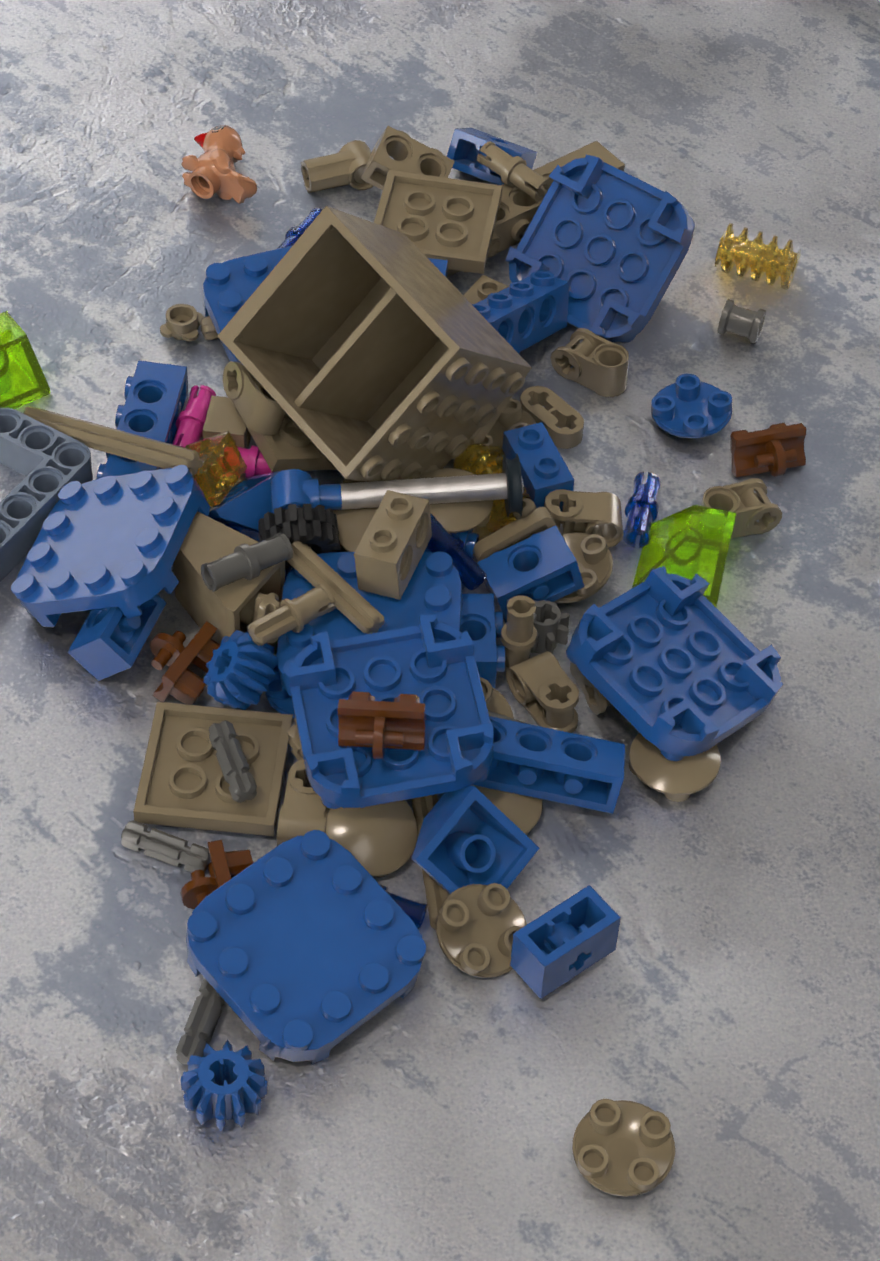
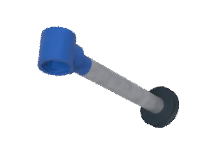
M517 453L516 457L510 460L504 454L503 473L326 485H319L318 478L313 479L310 474L300 469L283 470L271 479L272 513H274V509L282 507L284 510L289 509L288 505L296 504V508L303 507V504H311L312 508L322 505L325 506V510L329 508L332 510L379 507L386 491L390 490L427 499L429 504L504 499L507 518H509L511 512H517L522 517L523 479L519 456Z

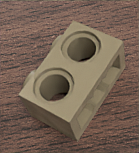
M387 126L376 142L360 179L383 190L388 170L448 178L455 161L443 155L439 150L416 141L407 133Z
M390 490L386 491L354 553L359 590L401 599L432 537L429 500Z

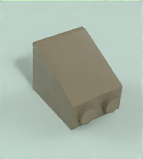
M197 511L173 563L172 572L179 581L175 587V597L200 629L206 621L217 628L212 639L221 645V640L224 636L230 637L236 630L244 633L247 632L248 625L253 622L255 599L259 594L268 595L271 592L275 593L279 597V602H281L283 586L286 580L285 561L261 570L260 575L252 580L242 578L212 592L203 581L201 565L234 553L235 547L245 543L251 546L258 543V541Z

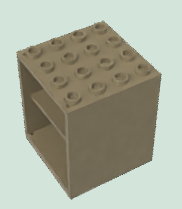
M325 206L217 336L345 479L363 482L417 479L427 472L443 469L451 459L460 456L470 444L469 439L479 428L486 426L494 419L497 414L496 408L506 397L512 396L523 386L525 382L524 377L532 369L404 233Z

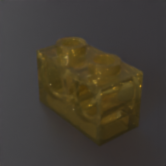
M229 431L185 446L187 449L197 451L199 458L203 460V466L198 468L196 475L193 477L202 489L210 507L219 505L247 469Z

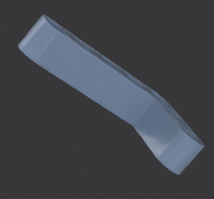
M0 408V464L26 477L0 502V582L22 561L32 548L43 526V522L55 504L60 500L58 497L60 489L72 481H79L83 484L93 480L91 452L88 446L12 408Z

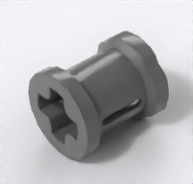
M728 299L723 308L717 332L722 335L725 332L749 338L750 343L756 344L763 327L766 310L760 308L758 311H752L738 307L734 304V300Z

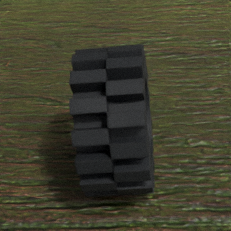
M296 504L288 505L289 509L286 510L279 507L274 509V513L267 512L264 514V518H260L258 521L260 541L281 532L287 536L291 544L295 541H300L310 547L316 554L340 552L337 516L332 509L325 510V506L317 505L315 508H312L311 504H303V507L296 508ZM285 560V569H288L291 565Z

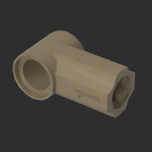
M354 140L345 144L339 153L301 162V173L307 192L312 193L349 184L357 190L372 188L374 185L360 179L372 153L369 146L363 141Z

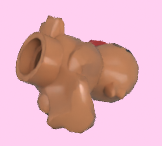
M227 125L215 126L207 133L194 137V140L204 150V153L198 158L194 155L182 158V167L193 171L192 173H183L184 185L190 187L200 198L209 199L216 193L221 199L230 200L233 198L239 204L244 203L246 198L256 194V182L236 172L234 163L242 160V155L245 154V151L242 147L240 135L233 128Z

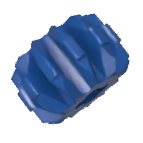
M239 630L232 633L230 637L224 636L220 647L213 649L211 661L206 663L209 671L204 676L203 682L207 685V694L214 697L216 701L234 709L246 710L251 704L257 705L260 702L261 694L269 692L268 685L270 680L276 677L273 669L277 665L278 658L274 655V647L268 643L258 646L253 642L248 632L244 633Z
M228 1040L223 1045V1050L216 1051L207 1043L203 1049L204 1057L190 1055V1059L187 1062L188 1071L183 1072V1076H181V1089L185 1093L183 1098L187 1111H196L197 1120L201 1125L213 1118L216 1119V1126L220 1131L226 1125V1120L232 1119L242 1128L246 1122L245 1113L258 1115L261 1110V1099L265 1098V1095L268 1093V1082L263 1077L265 1075V1068L261 1059H252V1052L249 1050L248 1045L234 1052L232 1044Z

